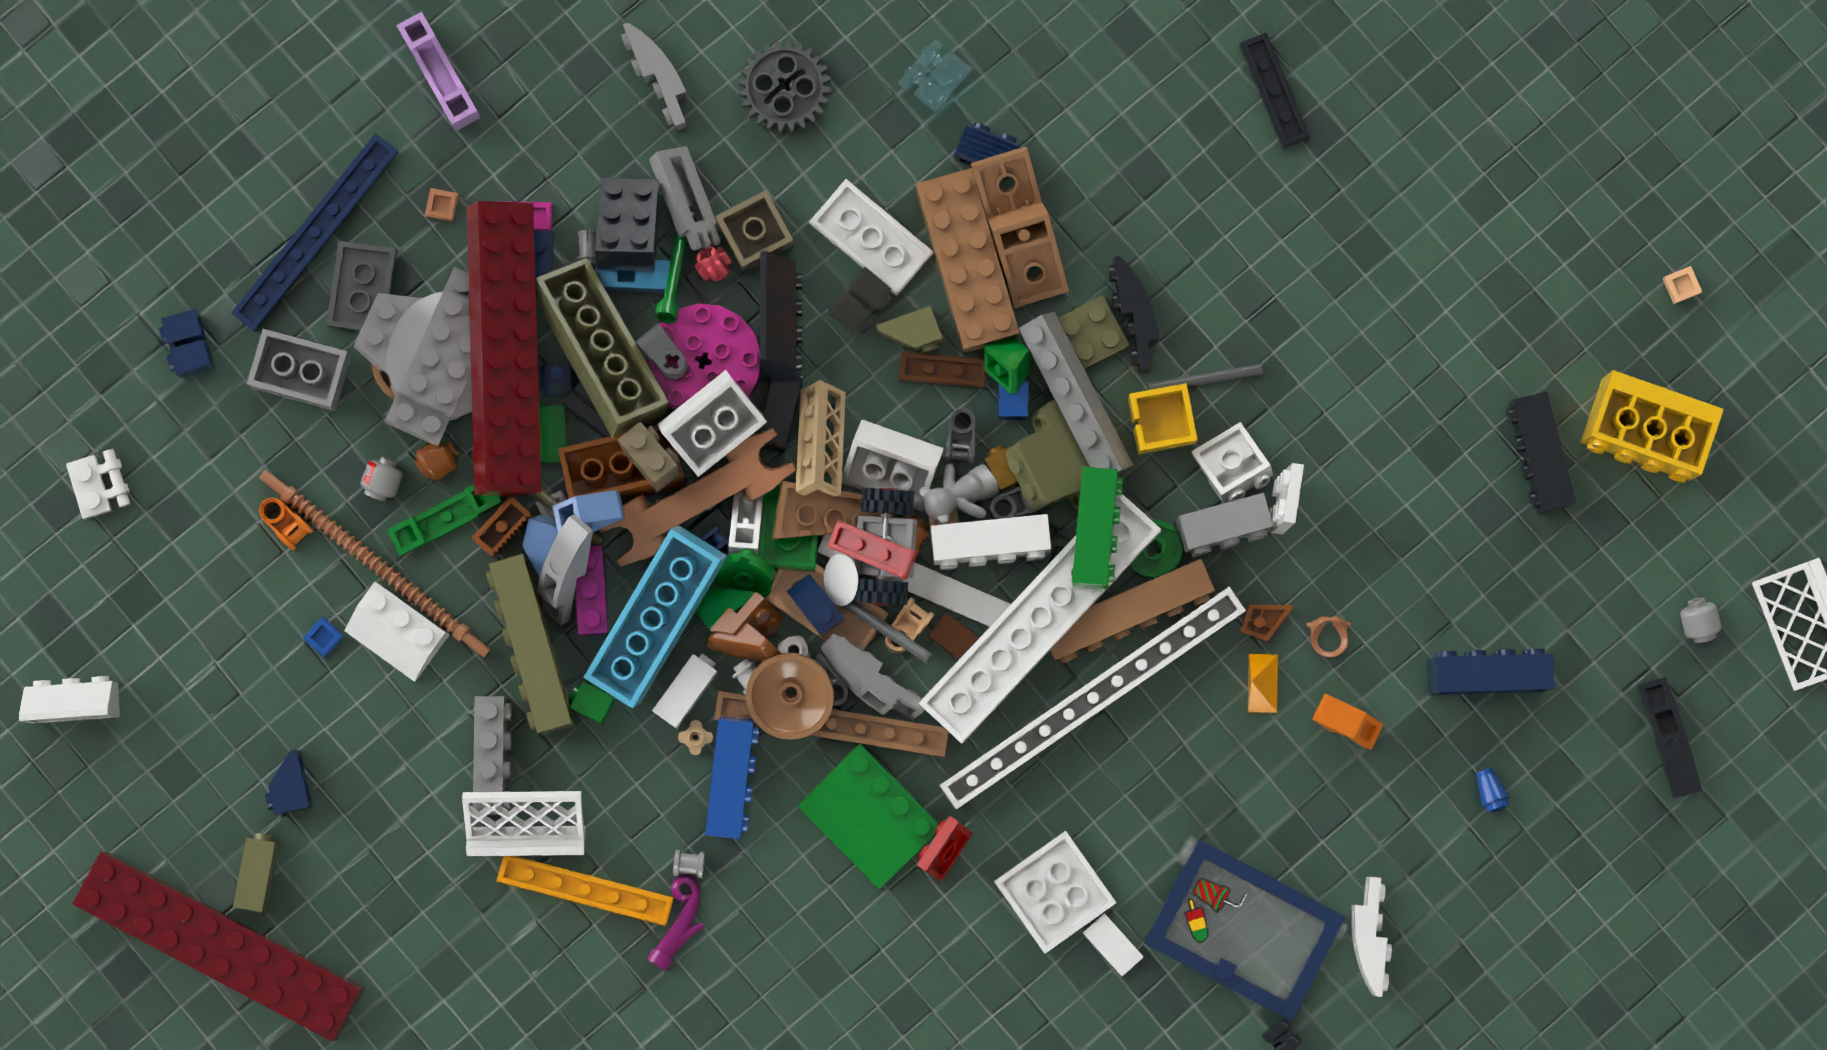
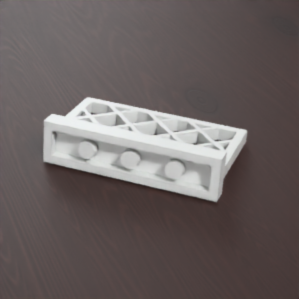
M1820 558L1751 582L1793 690L1796 691L1826 680L1827 670L1819 667L1827 651V641L1822 646L1809 640L1815 624L1827 629V575ZM1801 570H1804L1808 580L1803 592L1787 585L1791 575ZM1787 576L1784 583L1777 581V579ZM1773 582L1782 586L1775 602L1763 596L1760 585ZM1809 586L1812 590L1813 596L1807 594ZM1785 588L1801 595L1795 610L1779 604ZM1804 597L1817 603L1818 610L1814 619L1798 612ZM1767 603L1774 605L1771 612L1769 611ZM1777 607L1792 613L1786 629L1774 624L1772 617ZM1820 613L1824 623L1817 621ZM1796 615L1812 622L1805 638L1789 631ZM1777 629L1784 632L1781 639L1779 637ZM1787 634L1803 640L1797 656L1785 652L1783 643ZM1806 643L1823 649L1816 665L1800 658ZM1788 657L1795 659L1792 667ZM1798 661L1814 668L1810 678L1800 683H1797L1794 675V669ZM1817 670H1820L1825 673L1814 677Z
M581 791L463 792L462 803L467 839V856L584 855L586 830L583 820ZM503 802H511L515 807L508 811L500 805ZM532 802H541L545 806L538 811L530 806ZM562 802H575V806L570 810H566L559 804ZM470 803H482L486 807L479 812L470 806ZM523 810L532 817L523 821L516 815ZM553 810L561 815V817L553 821L545 815ZM495 811L502 817L495 822L486 815ZM568 820L576 826L561 825ZM480 821L481 823L485 824V825L488 826V827H472V826H474L477 822ZM508 821L516 825L512 827H502ZM537 821H540L541 823H543V824L546 825V826H532V825H533L534 823H536Z

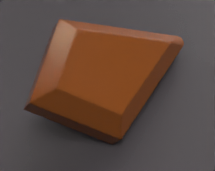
M1249 604L1240 633L1267 642L1293 609V606Z

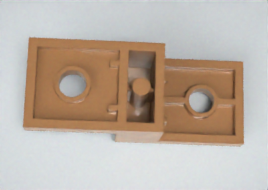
M1025 146L971 163L994 246L999 254L1014 309L1069 292L1050 217L1040 197L1027 147ZM1009 176L1014 179V183L1010 188L1001 189L999 187V182L1002 178ZM1033 266L1041 268V273L1038 277L1028 278L1026 276L1029 268Z

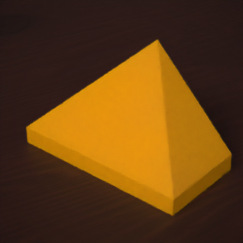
M1248 654V712L1277 713L1278 655Z

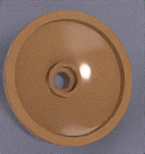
M797 653L777 654L764 660L753 671L746 688V704L754 722L766 733L781 739H800L815 733L827 721L834 702L832 682L823 667L813 659ZM788 687H794L797 693L795 695H789L786 689Z

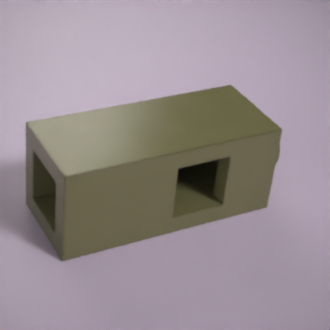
M255 833V838H246L233 908L267 912L280 843L272 842L273 836Z

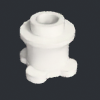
M800 635L788 637L778 645V650L781 653H789L790 647L797 646L799 648L798 654L811 658V653L808 651L805 639Z
M745 659L733 668L736 673L732 678L738 679L745 689L743 691L745 695L750 676L757 667L755 665L756 660L750 662L748 659Z

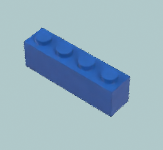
M720 716L718 719L705 835L740 839L742 832H748L750 815L744 814L745 803H751L753 786L748 785L749 774H754L756 757L751 756L752 745H758L759 728L754 727L755 722L752 719Z

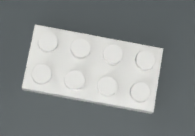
M1292 463L1286 470H1283V473H1280V476H1277V479H1274L1272 496L1276 497V504L1269 510L1273 523L1271 533L1283 535L1296 522L1303 464Z

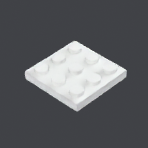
M1066 831L994 881L1044 954L1116 904L1114 898Z

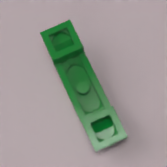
M473 484L463 489V492L416 517H410L393 526L387 532L398 554L402 556L480 517L503 502L501 497L474 495Z

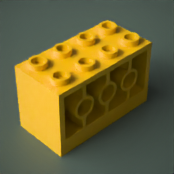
M1613 370L1601 380L1580 443L1586 444V449L1591 452L1603 454L1605 451L1614 454V459L1627 464L1634 461L1642 464L1641 468L1651 473L1662 471L1669 474V479L1685 483L1686 480L1690 481L1702 475L1724 409ZM1619 417L1624 420L1625 426L1621 424ZM1647 427L1652 431V435L1648 433ZM1675 437L1679 440L1680 445L1676 443Z

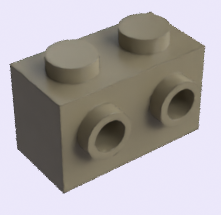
M639 422L618 439V443L624 454L658 493L680 475L676 464L679 462V459L669 447L666 450L662 448L658 443L661 438L651 426L646 429Z

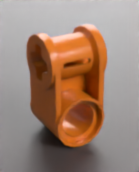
M271 497L265 499L260 504L259 514L262 520L292 551L296 549L295 545L307 533L311 534L314 531L283 501ZM272 504H279L281 507V514L276 519H269L267 516V509Z

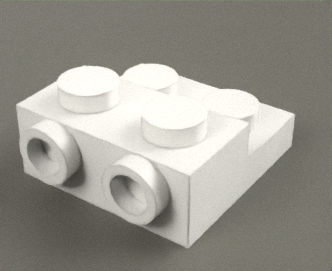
M1241 422L1191 451L1193 458L1208 478L1209 484L1223 504L1244 498L1245 492L1254 486L1256 489L1263 488L1270 482V477L1273 475L1270 463Z

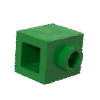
M582 682L581 686L575 685L568 701L572 702L571 709L604 724L616 698L605 693L606 691L591 682L590 684Z

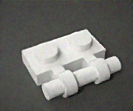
M114 449L103 451L105 463L101 465L98 464L95 455L66 463L82 519L84 520L113 511L110 500L117 498L119 507L130 505L128 498L130 491L128 484H124L120 471L122 468L121 461L116 458ZM109 473L113 487L106 490L102 475Z

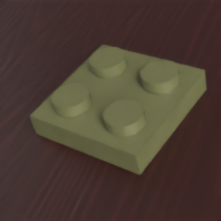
M1103 295L1058 318L1084 370L1130 346Z

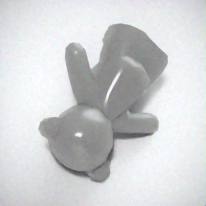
M948 464L944 469L943 488L928 489L923 487L918 492L919 497L922 498L925 512L930 518L937 520L942 525L948 523L949 516L955 508L974 517L984 518L986 516L985 509L974 503L978 500H992L996 498L999 494V486L986 465L982 464L975 467L955 482V468L952 464Z

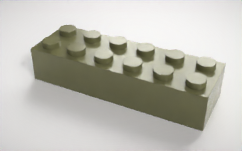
M586 257L536 278V303L611 437L615 438L628 432L639 422L645 425L663 417L669 402L588 258Z
M523 554L490 563V571L486 572L490 589L497 591L499 599L494 600L498 616L501 619H505L507 627L502 628L506 644L513 647L515 655L510 656L514 672L521 675L523 683L519 684L518 687L522 700L526 703L529 702L531 712L526 714L531 730H537L538 734L546 735L576 726L528 559Z

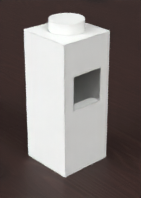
M693 654L652 711L678 729L718 672L713 668L716 663L704 654H701L699 658Z

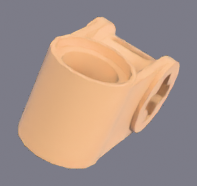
M911 597L891 626L914 641L935 614L932 612L927 613L914 603L915 600ZM885 636V645L890 652L900 654L906 651L902 647L894 646L890 639Z

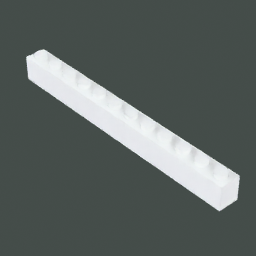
M1226 588L940 784L939 787L955 810H957L1246 610L1231 588Z

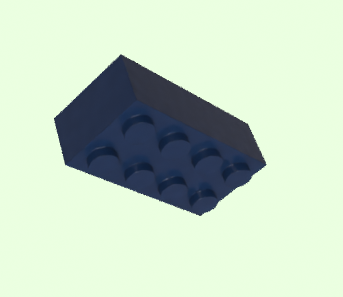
M1541 648L1527 649V651H1522L1521 655H1516L1515 649L1498 650L1493 652V655H1486V650H1471L1465 652L1464 656H1457V651H1440L1435 653L1434 658L1427 660L1429 695L1546 692L1555 689L1553 654H1545V649Z

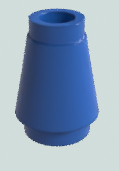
M1487 768L1477 772L1476 777L1481 804L1483 808H1486L1487 813L1496 812L1508 807L1509 802L1507 799L1509 795L1493 772V769Z

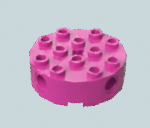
M698 303L679 309L678 318L675 323H659L673 340L675 346L681 351L687 362L686 374L680 379L671 380L664 376L653 361L651 362L646 357V363L669 402L668 410L675 411L725 370L751 400L761 379L760 349L755 333L741 316L720 305ZM708 357L711 365H706L704 369H700L698 360ZM669 360V368L673 367L676 370L679 367L678 361Z

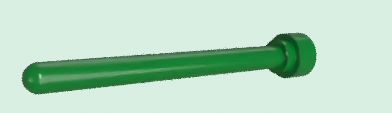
M677 231L664 299H661L660 303L656 305L654 314L657 321L665 324L675 323L679 313L675 298L687 237H679Z

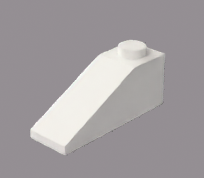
M744 489L734 494L728 555L739 553L742 549H749L754 551L758 557L763 495L750 501Z

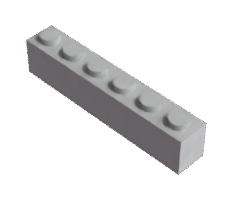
M1055 312L1043 314L1019 327L1018 329L1089 466L1118 469V474L1134 466Z

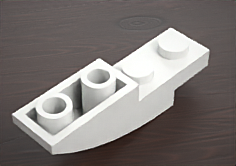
M1366 877L1363 906L1352 905V940L1358 966L1367 987L1373 996L1382 997L1383 991H1387L1389 985V974L1385 973V962H1390L1392 945L1387 944L1388 938L1376 937V932L1382 929L1383 914H1379L1378 910L1379 902H1384L1385 885L1381 884V878Z

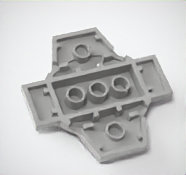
M456 267L453 268L443 292L434 293L424 298L378 293L353 346L380 371H384L389 377L390 387L395 395V399L384 423L435 446L439 445L450 420L458 419L469 412L472 413L469 279L467 272Z

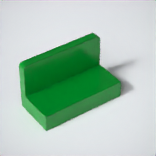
M539 403L541 464L561 463L558 449L568 446L565 408L563 405L541 406Z

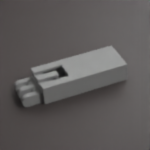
M687 146L657 151L649 161L656 179L659 180V187L678 236H686L692 250H699L701 247L708 248L710 245L718 246L720 238L715 227L717 222ZM694 215L696 216L697 222H694Z

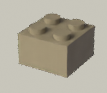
M767 190L715 216L716 222L743 273L760 264V251H767L778 255L794 247L793 238Z

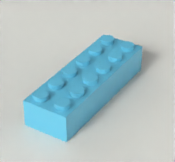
M679 525L671 528L583 678L631 708L641 704L728 556Z

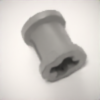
M675 850L673 876H678L681 873L697 875L698 878H703L705 852H700L698 855L681 853L680 850Z

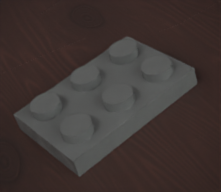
M346 241L338 242L326 323L327 327L361 331L377 294H391L397 256L396 248Z

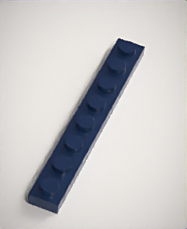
M375 133L233 309L231 314L256 332L399 154L398 150Z

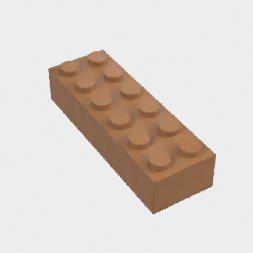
M972 168L916 183V193L963 354L982 349L984 344L1014 337L1018 339L1020 332Z

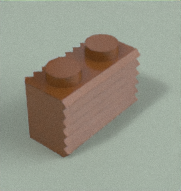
M510 496L471 539L493 559H498V554H502V550H506V546H510V542H514L513 537H518L517 533H522L521 529H525L528 519L532 518L533 515L515 498Z

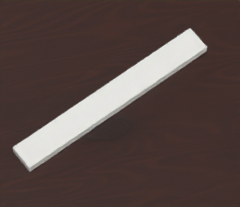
M832 534L824 535L817 553L828 558L836 554H842L827 547ZM850 557L855 564V558ZM915 562L913 578L903 579L901 577L889 576V579H885L908 582L909 593L988 627L1011 605Z

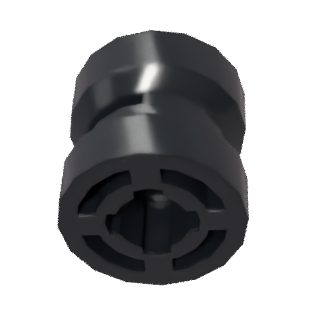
M1285 1018L1276 1022L1261 1035L1266 1043L1272 1044L1274 1050H1294L1302 1043L1298 1035L1290 1031V1025Z

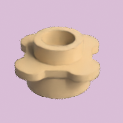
M693 720L686 731L679 733L678 740L690 748L691 754L698 755L701 753V748L713 741V735L702 728V723L699 720ZM698 735V740H693V736Z

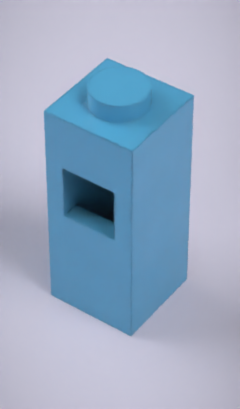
M656 260L655 271L597 270V266H595V272L606 291L664 294L670 261Z

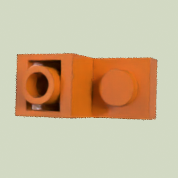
M1324 694L1312 718L1313 721L1328 731L1346 736L1362 748L1372 750L1384 725L1366 712L1328 694Z

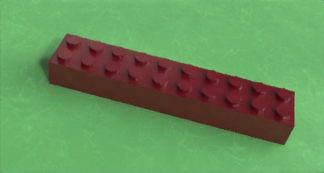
M476 201L467 207L474 495L532 496L542 492L533 203Z
M109 852L99 853L72 903L74 906L331 1042L336 1041L365 989Z

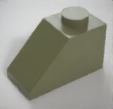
M931 306L876 325V331L879 336L914 352L919 350L922 353L931 352L939 348L938 343L942 342V335Z

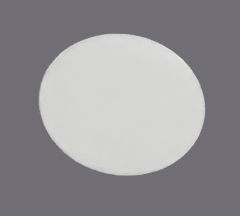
M836 554L831 557L824 572L826 593L829 599L838 606L849 604L854 599L858 588L856 566L851 558L845 554Z

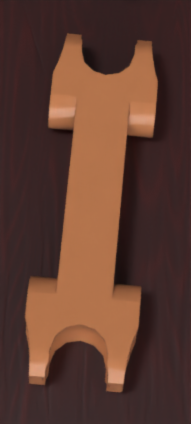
M772 427L763 432L750 435L725 455L728 463L651 506L644 494L624 503L622 507L625 518L599 529L602 533L603 531L620 526L627 528L632 533L634 539L633 547L616 560L620 568L655 555L667 536L665 532L671 528L676 527L742 489L745 490L748 498L752 501L773 490L784 478L796 471L797 469L793 462L781 467L771 468L761 461L760 449L777 435L775 429Z

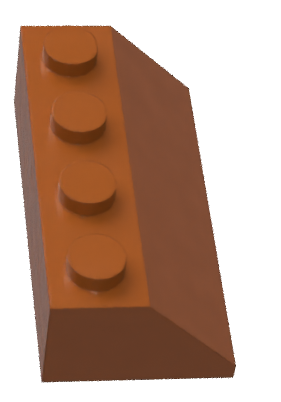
M658 425L652 426L661 438L658 443L662 448L666 450L669 447L679 459V462L676 464L680 475L659 492L687 486L680 454L662 434ZM624 434L615 438L610 436L558 449L569 499L574 496L617 490L620 493L621 501H625L644 494V496L655 494L657 491L621 450L618 439Z

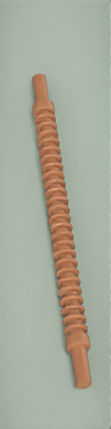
M267 469L262 472L259 479L281 495L280 499L287 505L291 503V508H297L298 514H305L304 519L310 518L312 525H318V530L324 529V535L330 534V539H336L337 545L342 544L343 550H350L349 555L355 554L357 561H363V566L369 565V571L375 570L376 576L381 575L382 581L387 580L389 587L395 586L394 590L396 592L400 590L402 597H408V602L414 601V607L420 606V611H426L428 618L432 616L434 623L440 622L441 628L445 626L447 628L446 632H452V637L458 642L463 641L483 658L487 657L492 649L470 633V628L464 623L459 624L458 618L452 619V613L446 614L445 608L440 609L439 603L434 604L432 602L433 598L427 599L425 592L421 594L419 587L416 589L413 587V582L407 583V577L401 578L400 572L395 573L394 567L389 568L387 566L388 562L382 563V558L380 556L376 558L374 551H368V546L362 547V541L356 542L355 536L350 537L349 531L344 532L342 530L343 526L337 527V522L335 520L331 522L329 515H323V510L317 511V505L311 506V501H305V496H299L298 490L293 486L288 487Z

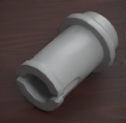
M586 230L578 231L580 256L577 257V261L587 257L592 267H595L596 231L589 230V234H586Z

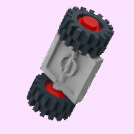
M862 488L861 511L884 514H881V517L858 516L857 528L915 551L917 519L893 518V515H890H913L915 491L897 490L894 488ZM855 559L858 574L877 575L879 580L858 578V588L854 602L888 606L889 604L907 605L908 582L885 580L889 579V576H898ZM914 563L908 578H913Z

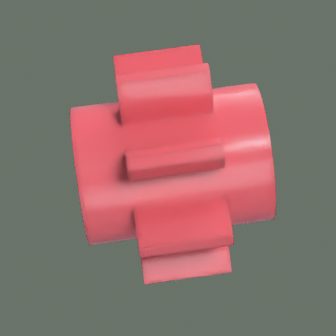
M710 246L703 248L696 257L698 263L694 267L704 281L711 278L712 281L716 282L728 275L730 270L728 265L732 261L721 246L717 249Z

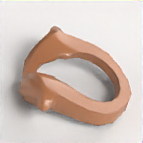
M1323 616L1306 624L1311 629L1312 648L1319 655L1328 658L1336 657L1347 648V628L1351 626V622H1347L1338 616L1331 618ZM1326 621L1333 623L1341 639L1339 648L1334 652H1326L1318 645V636Z

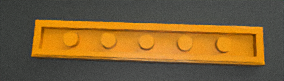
M503 856L497 877V882L667 926L674 897L518 856Z

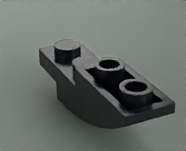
M1116 256L1112 261L1113 265H1108L1110 283L1115 282L1116 293L1112 294L1113 310H1119L1120 318L1131 317V320L1127 321V331L1129 338L1134 337L1135 349H1130L1132 366H1137L1138 373L1150 372L1152 366L1149 343H1155L1159 340L1156 318L1147 293L1138 277L1120 256Z
M1666 677L1637 685V690L1655 739V746L1673 799L1702 791L1687 735Z

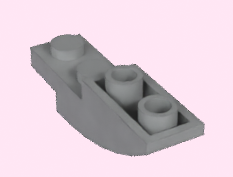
M630 23L623 24L625 33L621 35L626 51L632 49L636 58L631 61L636 76H643L645 83L653 80L657 81L652 83L657 98H663L667 108L662 111L668 126L674 124L676 132L687 128L686 121L678 104V101L687 98V93L672 63L663 51L641 30Z
M575 514L569 516L554 540L543 565L537 587V593L544 598L542 609L560 625L570 621L576 580L586 574L593 530Z
M834 633L822 644L821 649L826 659L845 685L880 714L884 715L892 708L913 721L924 711V708L919 705L922 699L918 693L906 690L896 684L895 680L890 676L878 673L883 663L878 661L870 652L858 649L847 638L837 636Z

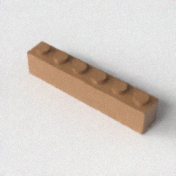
M1202 560L1194 561L1091 606L1051 648L1049 653L1053 662L1060 659L1061 663L1064 664L1077 658L1076 652L1087 648L1088 652H1092L1105 646L1103 640L1112 636L1117 641L1130 635L1129 629L1140 625L1141 629H1145L1158 623L1156 617L1165 613L1170 618L1183 612L1182 606L1193 602L1195 606L1209 601L1211 599L1209 594H1212L1215 589Z

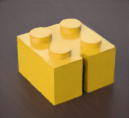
M1187 383L1129 394L1127 400L1132 424L1138 423L1133 429L1138 455L1193 445L1197 442Z

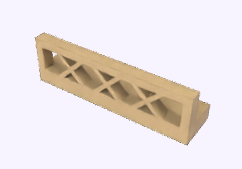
M821 380L800 391L796 492L805 496L818 489L836 497L841 495L846 392ZM828 395L835 398L834 410L828 402ZM827 418H829L834 427L833 435L826 425ZM825 444H828L829 448L831 449L833 453V460H830L829 456L827 455L825 451ZM825 469L832 479V484L824 481Z

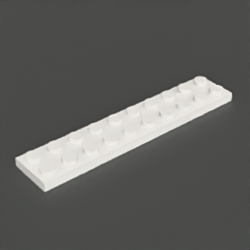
M1123 494L1122 496L1116 495L1115 506L1121 507L1120 523L1114 524L1113 535L1118 536L1117 553H1111L1110 564L1115 565L1114 581L1161 532V528ZM1076 536L919 702V705L961 744L965 742L1107 590L1073 587L1072 574Z

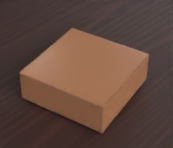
M430 188L425 217L454 223L460 197L459 193Z

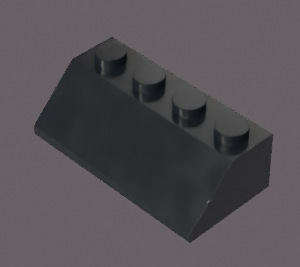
M760 251V364L762 381H797V371H802V353H797V344H802V326H797V317H802V299H797V290H802V273H797L796 262L767 251Z

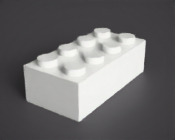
M1048 514L932 525L930 528L933 566L940 565V570L956 569L958 563L969 562V567L985 566L987 560L996 559L998 564L1014 563L1016 557H1026L1027 561L1044 560L1045 555L1049 554L1051 550Z

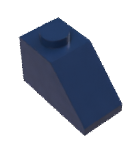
M810 574L786 591L821 637L845 620Z
M290 750L268 785L269 793L265 794L268 809L274 811V815H282L313 807L301 750Z

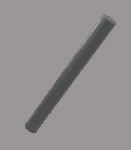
M1260 363L1148 383V390L1187 383V388L1258 376L1263 375V368Z
M852 600L849 604L843 606L924 663L928 664L932 660L933 654L859 603Z

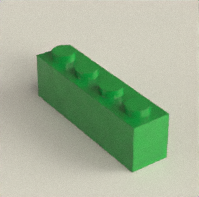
M1082 466L1072 574L1073 587L1108 590V583L1114 582L1115 565L1110 564L1111 553H1117L1118 536L1113 535L1114 524L1120 523L1121 507H1116L1115 505L1116 495L1122 496L1123 478H1118V469Z

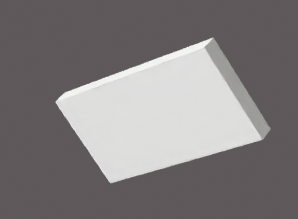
M847 179L844 180L809 221L813 228L896 297L934 254V251Z

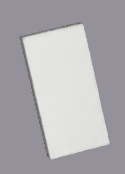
M1105 913L1082 932L1121 976L1126 974L1144 957Z

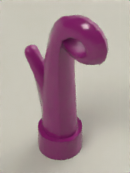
M688 875L677 877L671 885L673 896L677 900L687 903L656 948L652 949L646 959L664 971L668 970L673 961L672 958L681 946L704 928L703 923L690 927L700 905L701 889L697 881ZM687 884L690 887L691 894H681L679 892L680 885Z

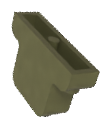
M1052 400L1032 414L1031 424L1035 433L1024 437L1008 448L1006 459L1010 470L1014 473L1021 487L1023 496L1031 507L1040 510L1061 500L1068 499L1073 508L1078 512L1082 466H1090L1056 400Z

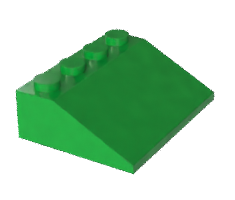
M861 744L849 753L798 805L809 819L878 889L885 885L935 835L939 825Z

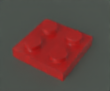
M951 816L938 825L935 831L936 837L930 846L927 845L923 848L919 855L920 861L917 864L918 867L940 882L973 835L970 830Z

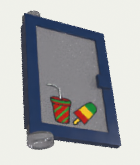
M1189 835L1176 860L1184 866L1153 923L1144 944L1293 1021L1335 938L1341 940L1348 928V924L1344 923L1346 917Z

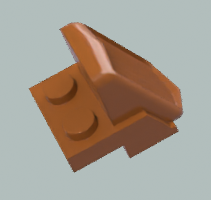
M755 592L737 614L728 608L710 628L713 633L708 638L707 647L725 655L763 662L774 655L782 654L767 638L778 630L784 617L760 594Z

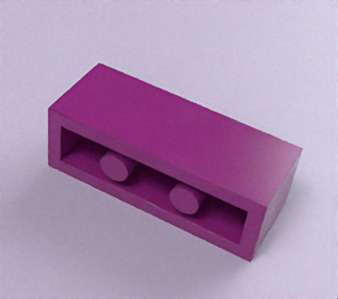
M602 545L590 546L586 574L577 578L575 586L578 635L581 637L609 635L610 633L605 548Z

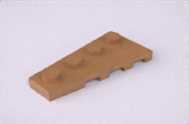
M781 481L772 539L832 534L837 520L857 527L858 516L881 517V514L884 513L861 511L862 494L841 491V495L834 497L817 489L803 496L796 492V483Z

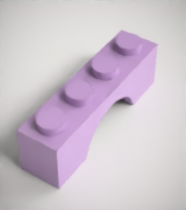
M420 12L396 25L454 130L458 131L480 119L478 111L423 13Z

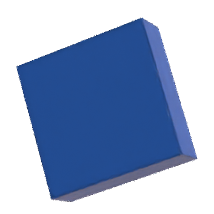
M321 617L303 639L326 658L345 636L324 617Z

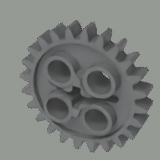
M776 40L775 49L772 50L767 44H764L765 53L762 54L755 50L756 60L746 59L750 69L741 68V74L746 79L738 80V85L746 89L738 93L739 97L748 98L742 103V107H751L752 109L749 111L748 117L752 118L758 115L757 125L760 126L766 121L769 132L774 125L778 126L779 134H782L784 126H788L791 134L794 133V125L797 124L802 130H805L804 121L808 120L810 123L815 124L813 114L823 115V110L819 105L829 104V100L823 97V95L831 94V88L823 86L831 82L829 76H822L827 71V66L818 67L821 62V56L812 59V48L802 52V43L800 42L795 49L791 47L790 40H787L785 47H781L779 41ZM784 61H789L795 67L791 72L784 73L779 70V65ZM801 70L805 71L804 75L794 79ZM762 79H767L772 82V87L767 91H761L757 88V83ZM781 82L785 85L790 83V91L787 92L785 89H782L779 92V84ZM802 83H808L813 87L811 93L803 95L797 91V87ZM778 92V94L775 95L771 102H769L768 104L764 102L765 99L770 98ZM780 101H786L791 107L787 112L780 113L775 109V105Z

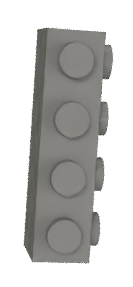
M475 696L473 792H510L506 791V779L511 778V762H507V750H511L512 738L511 732H507V721L512 719V704L507 703V698L504 696ZM503 802L500 806L510 809L511 802ZM473 803V808L479 812L486 807L482 803ZM492 811V812H490L488 815H499V814L496 813L495 811Z

